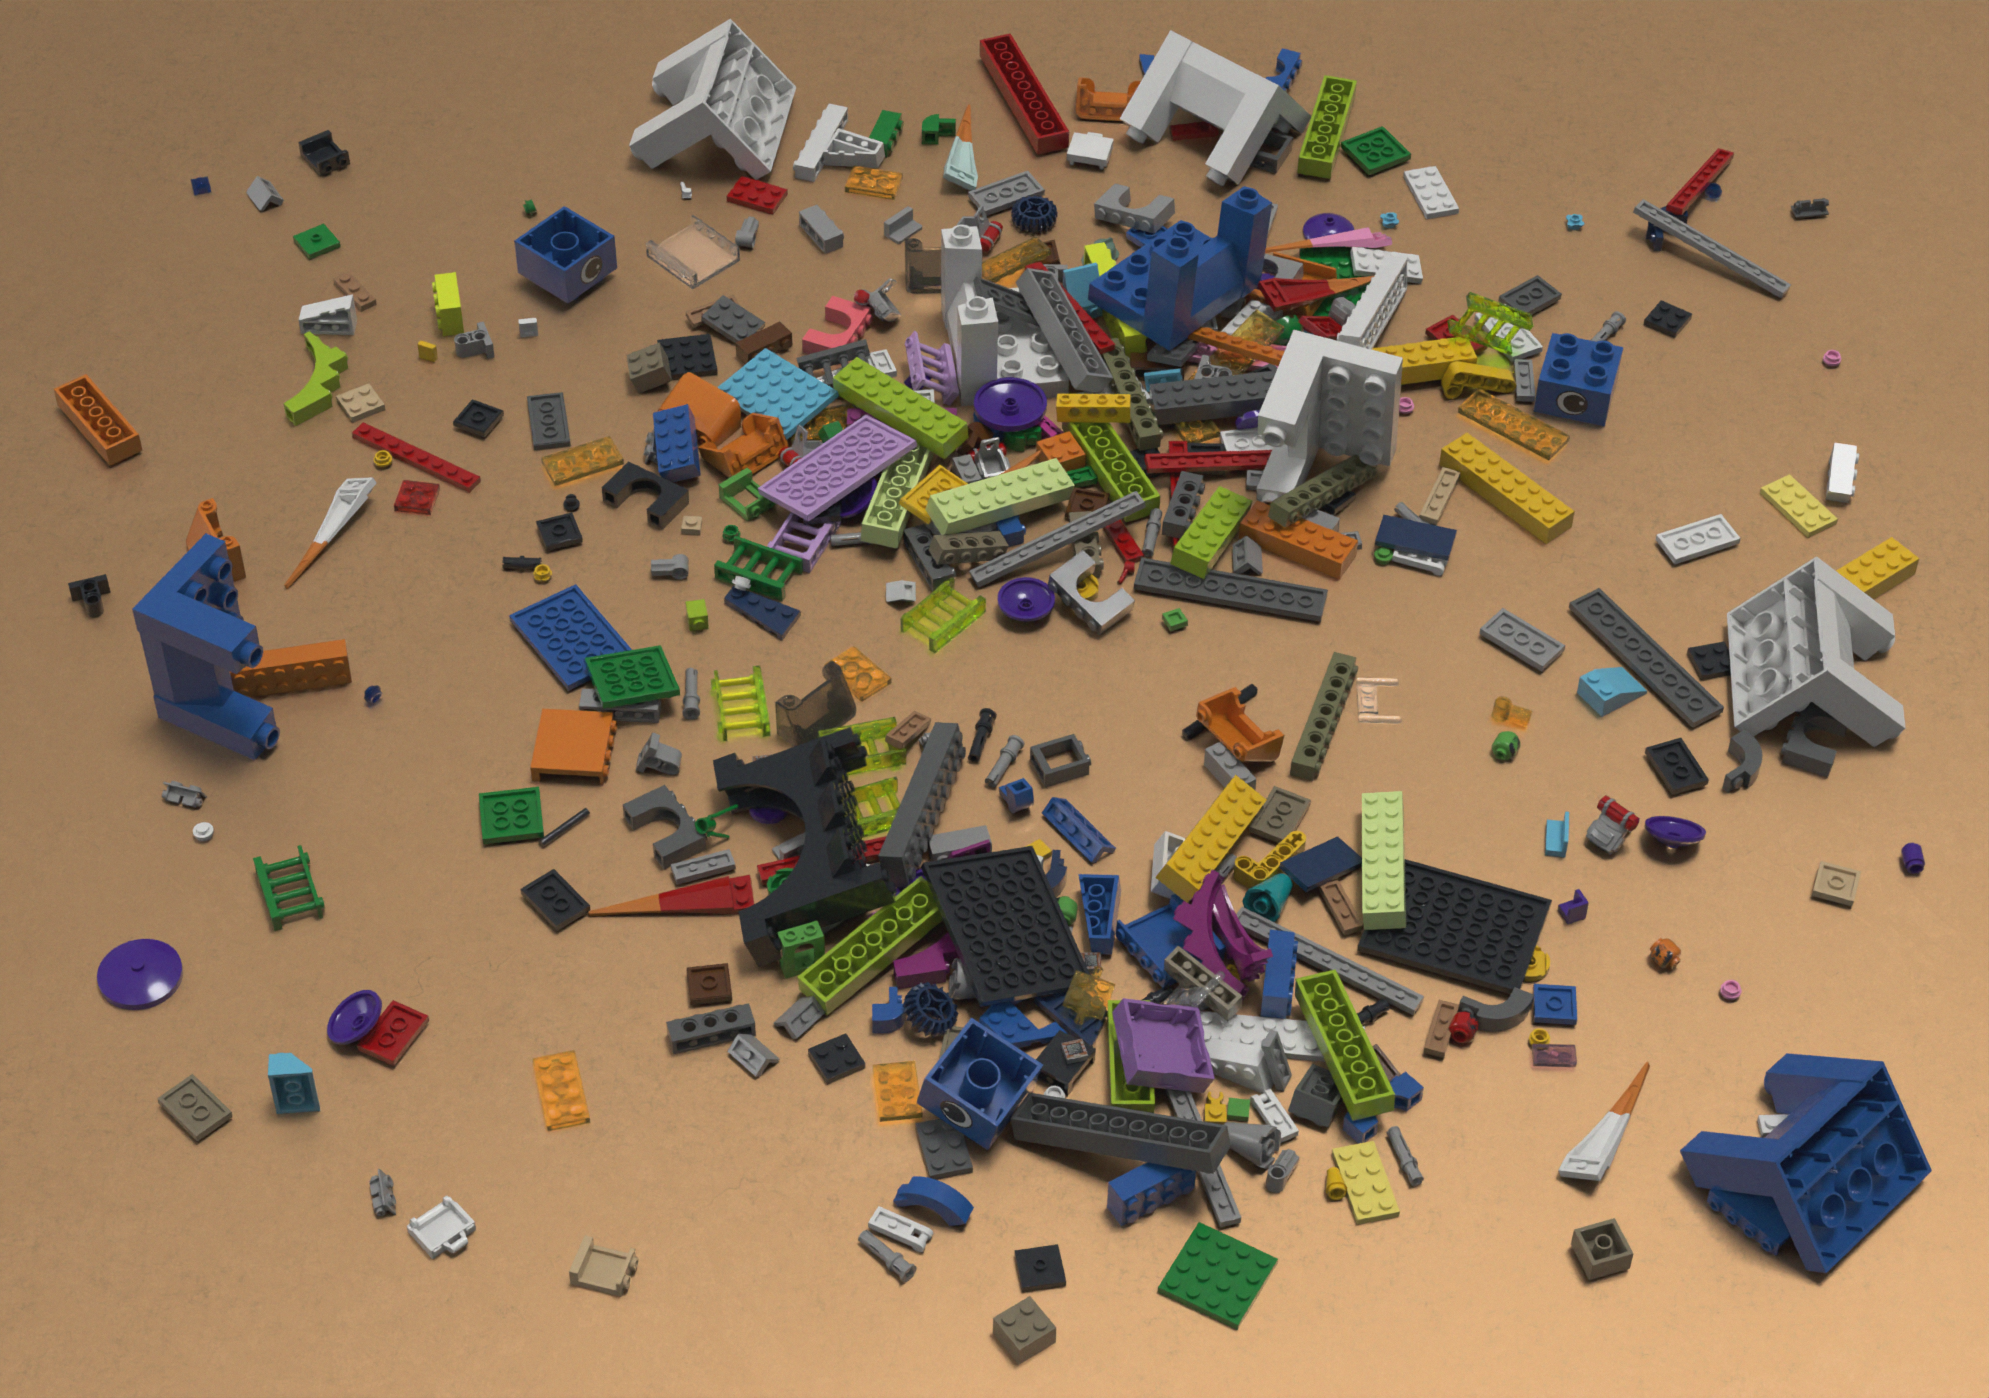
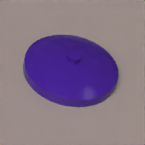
M1015 377L999 378L986 383L977 391L974 397V411L977 418L992 429L1006 432L1021 431L1035 426L1044 418L1047 411V398L1044 391L1029 380Z
M137 939L117 946L103 958L97 971V982L102 996L110 1004L126 1010H143L163 1003L177 991L183 978V966L179 954L167 943L155 939Z

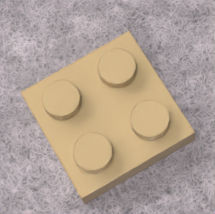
M369 383L336 396L338 404L352 423L385 410V404Z
M1821 861L1812 896L1853 906L1861 871Z

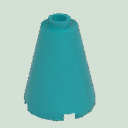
M1279 873L1250 888L1245 893L1242 901L1244 908L1275 922L1279 918L1293 887L1292 880L1286 874Z

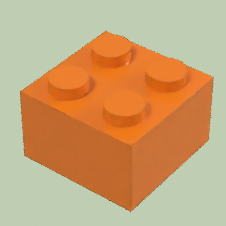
M1070 431L1036 442V452L1041 450V454L1037 458L1039 463L1057 458L1066 472L1085 467L1086 454Z

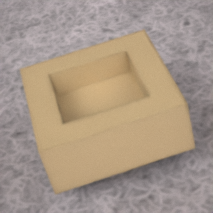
M683 516L682 534L700 535L702 516Z

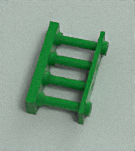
M738 536L734 537L735 552L727 563L717 560L714 564L716 579L735 585L732 583V580H735L736 576L751 580V587L746 588L747 590L781 602L786 597L785 582L791 573H803V559ZM742 554L751 557L743 569L734 566ZM759 560L768 563L761 574L751 572ZM775 566L785 569L778 580L768 578Z
M301 845L297 846L298 857L273 864H263L261 856L253 858L256 874L274 931L283 929L281 921L285 920V917L316 909L319 919L323 918L322 909H325L322 897L318 898L308 868V864H311L308 852H303ZM300 864L303 867V871L273 880L267 877V875L274 871ZM304 879L308 883L307 887L278 895L277 893H272L275 887ZM309 894L312 895V902L283 910L282 908L277 909V905H280V902Z

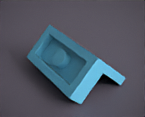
M1180 369L1144 373L1147 392H1150V384L1182 381Z
M1565 812L1563 821L1547 819L1545 855L1566 857L1569 841V812Z

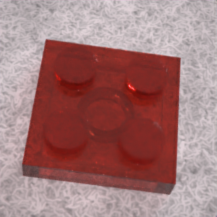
M403 480L394 503V511L431 515L440 491V484Z

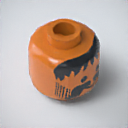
M1660 938L1650 947L1651 959L1662 969L1669 967L1673 969L1681 961L1679 958L1681 949L1669 938Z

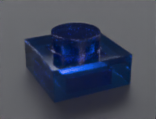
M208 176L191 179L194 195L211 192Z

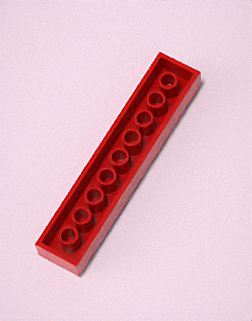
M1011 33L980 40V58L1037 155L1069 148L1068 128Z

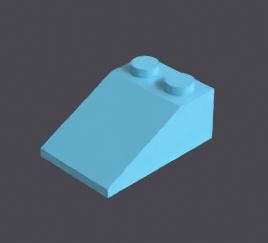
M1092 263L1063 270V287L1091 318L1102 316L1103 309L1088 300L1089 283L1099 277L1098 264Z
M1623 667L1594 669L1579 678L1577 693L1603 717L1647 694V690Z

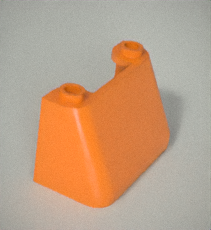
M1079 77L1076 114L1083 119L1122 121L1120 117L1141 81L1131 82L1128 87V93L1095 91V83L1092 79Z
M687 372L680 378L658 409V411L688 404L695 417L696 431L698 432L701 445L706 442H712L718 447L741 428V409L736 398L690 372Z
M751 413L742 421V430L744 432L742 436L720 450L717 449L714 443L706 442L698 447L700 455L728 478L745 468H749L752 474L779 458L778 453L780 449L788 447L779 418Z
M211 498L201 502L198 505L186 538L187 549L190 550L205 533L221 539L226 543L228 557L232 562L233 581L246 578L238 541L232 536L221 537L223 533L219 525L215 500Z
M1236 687L1198 702L1196 712L1198 721L1237 759L1245 762H1272L1279 758L1284 734L1279 729L1275 731L1269 730L1264 733L1244 713L1246 706L1240 704L1238 697L1241 696V692Z

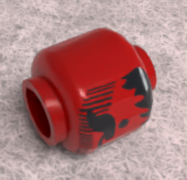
M1456 1013L1449 1025L1452 1039L1458 1043L1471 1042L1476 1035L1479 1023L1471 1013Z

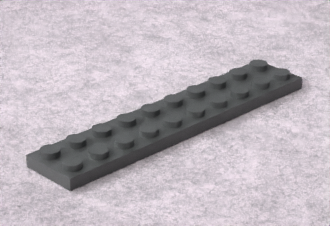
M1142 557L1134 582L1135 590L1320 622L1328 594L1327 589L1217 570H1210L1205 579L1171 565L1170 562Z
M1600 588L1569 603V609L1692 728L1723 712L1724 706Z

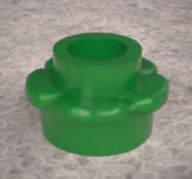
M532 199L525 200L526 204L523 207L527 214L531 213V216H533L537 212Z
M727 525L724 528L722 537L729 542H734V537H740L741 532L737 526Z

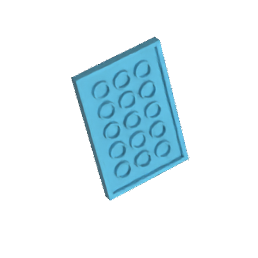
M766 348L717 387L736 398L740 404L741 412L744 414L758 413L779 418L786 439L796 433L798 425L803 427L839 397L838 391Z

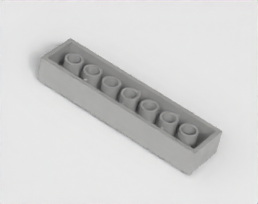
M1027 268L1015 283L1019 288V292L1023 295L1027 306L1032 311L1034 319L1038 322L1042 333L1046 336L1050 347L1055 352L1056 358L1060 361L1064 372L1069 377L1072 386L1076 390L1102 392L1113 377L1056 276L1051 271Z

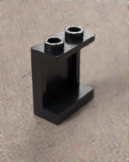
M329 130L298 142L300 155L320 177L350 164L348 151H342L333 142L332 133Z
M1059 1030L1036 1059L1043 1064L1038 1081L1049 1087L1058 1086L1068 1096L1072 1092L1073 1082L1088 1063H1094L1096 1049L1090 1044L1084 1043L1088 1060L1067 1064L1061 1043L1078 1039L1069 1033Z

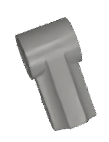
M749 216L747 219H744L741 230H737L736 246L754 248L756 232L759 227V221L755 217Z
M677 554L672 559L651 560L652 576L672 575L676 579H684L688 576L689 559L686 555Z
M1291 1149L1282 1150L1275 1163L1268 1168L1266 1187L1271 1192L1279 1193L1285 1189L1286 1181L1299 1162V1156L1296 1155L1295 1151Z

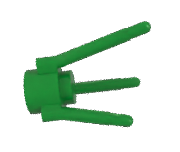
M735 804L715 814L697 819L695 822L696 830L700 834L706 833L707 837L713 836L729 839V835L714 832L716 828V821L714 819L738 808V805Z

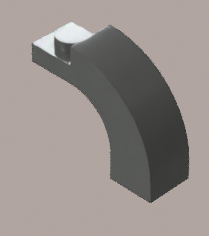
M1744 729L1730 740L1728 752L1737 758L1741 765L1725 775L1722 788L1726 792L1738 789L1742 784L1746 788L1751 787L1759 774L1763 757L1762 749L1755 737Z
M1514 987L1510 997L1498 1005H1487L1462 996L1458 1012H1468L1474 1015L1479 1023L1478 1030L1489 1032L1505 1031L1516 1027L1525 1020L1532 1008L1534 994Z

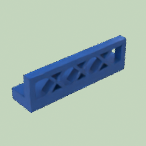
M1052 797L1042 811V814L1092 863H1097L1103 852L1113 853L1116 850V847L1067 799Z

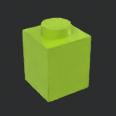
M705 599L686 601L689 630L709 629Z

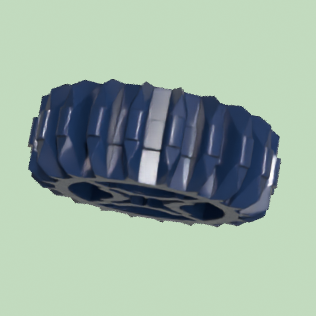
M1028 195L1027 198L1022 197L1021 200H1017L1013 204L1011 216L1016 228H1020L1021 231L1026 230L1027 233L1033 232L1034 234L1039 232L1041 234L1042 231L1047 232L1048 229H1052L1053 225L1056 224L1058 212L1056 205L1053 204V201H1049L1048 198L1036 197V195L1030 197Z
M929 982L920 983L912 987L905 996L902 1005L905 1008L903 1014L908 1016L906 1021H910L912 1027L918 1029V1033L924 1032L925 1037L931 1035L933 1038L936 1036L941 1037L947 1032V1029L951 1030L956 1024V1018L959 1014L956 1011L958 1006L953 1004L955 999L949 997L950 992L945 993L943 987L937 988L936 983L930 985Z

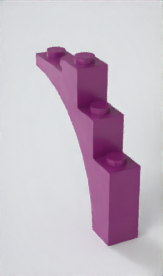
M1212 869L1204 877L1201 889L1193 895L1192 904L1190 905L1183 901L1182 905L1176 908L1173 919L1178 924L1192 931V934L1186 937L1183 949L1201 960L1202 965L1241 994L1243 1001L1250 989L1235 978L1226 968L1218 954L1213 938V906L1224 877Z
M1223 884L1217 892L1213 906L1212 930L1226 946L1225 953L1227 959H1234L1240 980L1247 979L1248 982L1260 979L1259 975L1265 972L1263 965L1268 964L1267 960L1272 958L1273 954L1271 948L1266 950L1260 948L1248 936L1234 911L1226 887Z
M948 932L937 943L926 950L910 957L893 960V974L898 989L911 988L920 983L929 982L932 985L946 982V974L950 973L949 965H952L955 958H959Z

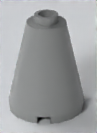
M955 958L951 967L955 971H953L949 978V997L955 1000L976 998L960 958Z
M1226 1122L1224 1124L1228 1127L1230 1149L1260 1168L1266 1169L1271 1166L1275 1160L1272 1157L1274 1151H1279L1281 1144V1131L1277 1127Z

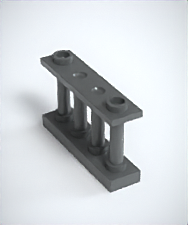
M864 339L797 357L796 359L799 368L813 377L814 370L823 368L827 381L825 384L834 389L830 366L841 363L843 369L848 365V361L854 360L856 357L866 362L865 357L870 356L867 341Z

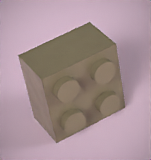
M660 342L626 355L630 380L638 393L672 381L668 356Z
M1615 1218L1574 1229L1571 1246L1589 1280L1630 1269L1634 1253Z
M1031 1296L993 1318V1334L1018 1364L1023 1363L1056 1343L1055 1325Z

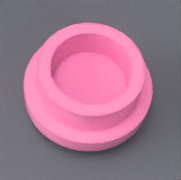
M1828 350L1823 356V361L1829 366H1837L1841 363L1840 353L1836 350Z
M1408 397L1400 398L1399 412L1403 414L1411 413L1414 410L1413 401Z
M1735 980L1725 981L1720 988L1721 995L1729 1000L1739 998L1742 992L1740 984Z

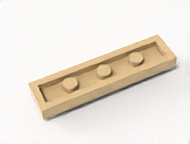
M1445 467L1442 468L1419 514V517L1424 522L1437 525L1460 478L1461 472Z

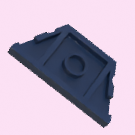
M1080 987L1043 998L1041 996L1034 997V1003L1076 1039H1082L1084 1043H1088L1092 1047L1094 1046L1106 1020L1107 1010Z

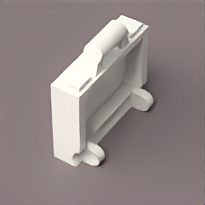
M1074 132L1067 151V160L1070 161L1071 165H1074V162L1098 165L1103 170L1107 166L1113 149V139L1103 137L1099 133L1088 132L1087 134Z
M446 1195L443 1197V1202L419 1218L415 1219L413 1217L410 1219L407 1230L433 1259L445 1250L455 1253L467 1245L468 1240L466 1236L475 1231L476 1226L474 1220L461 1206Z

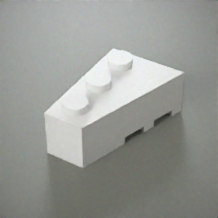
M838 128L823 150L824 164L828 166L878 168L885 157L883 142Z
M353 294L304 305L299 316L301 334L310 331L313 334L354 335L357 324Z
M1834 443L1829 458L1830 470H1828L1829 478L1826 500L1848 503L1850 496L1854 497L1855 486L1852 483L1857 477V469H1854L1855 464H1858L1859 453H1856L1857 446Z
M1210 1038L1206 1048L1210 1056L1213 1074L1262 1094L1263 1091L1272 1088L1274 1081L1271 1078V1072L1261 1046Z

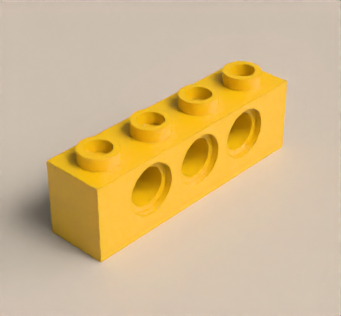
M1057 394V422L1130 423L1131 394Z

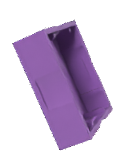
M1126 998L1120 1001L1112 1015L1127 1084L1204 1093L1215 1078L1210 1056L1205 1046L1204 1029L1199 1008L1173 1004L1160 1005L1150 1001Z

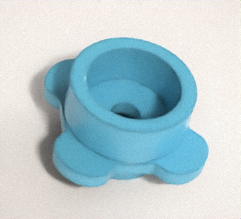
M1389 212L1380 215V218L1383 219L1382 224L1386 228H1393L1399 224L1396 213Z
M1579 214L1567 215V226L1572 230L1580 229L1584 226L1583 216Z

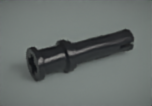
M983 708L979 712L980 719L975 725L976 734L968 755V759L972 762L980 760L987 736L993 730L992 723L996 720L997 714L990 708Z

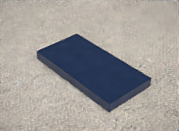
M1383 514L1375 545L1449 561L1457 530Z
M1337 836L1280 862L1279 868L1305 892H1308L1362 867V857Z

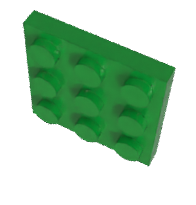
M1383 126L1341 142V148L1368 175L1411 159V153Z
M539 787L479 793L483 844L544 837Z

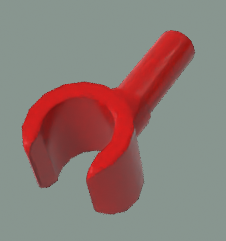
M1126 561L1124 563L1122 575L1117 581L1118 584H1122L1128 573L1135 572V562Z

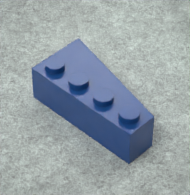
M1078 874L1091 952L1112 955L1121 897L1119 875Z

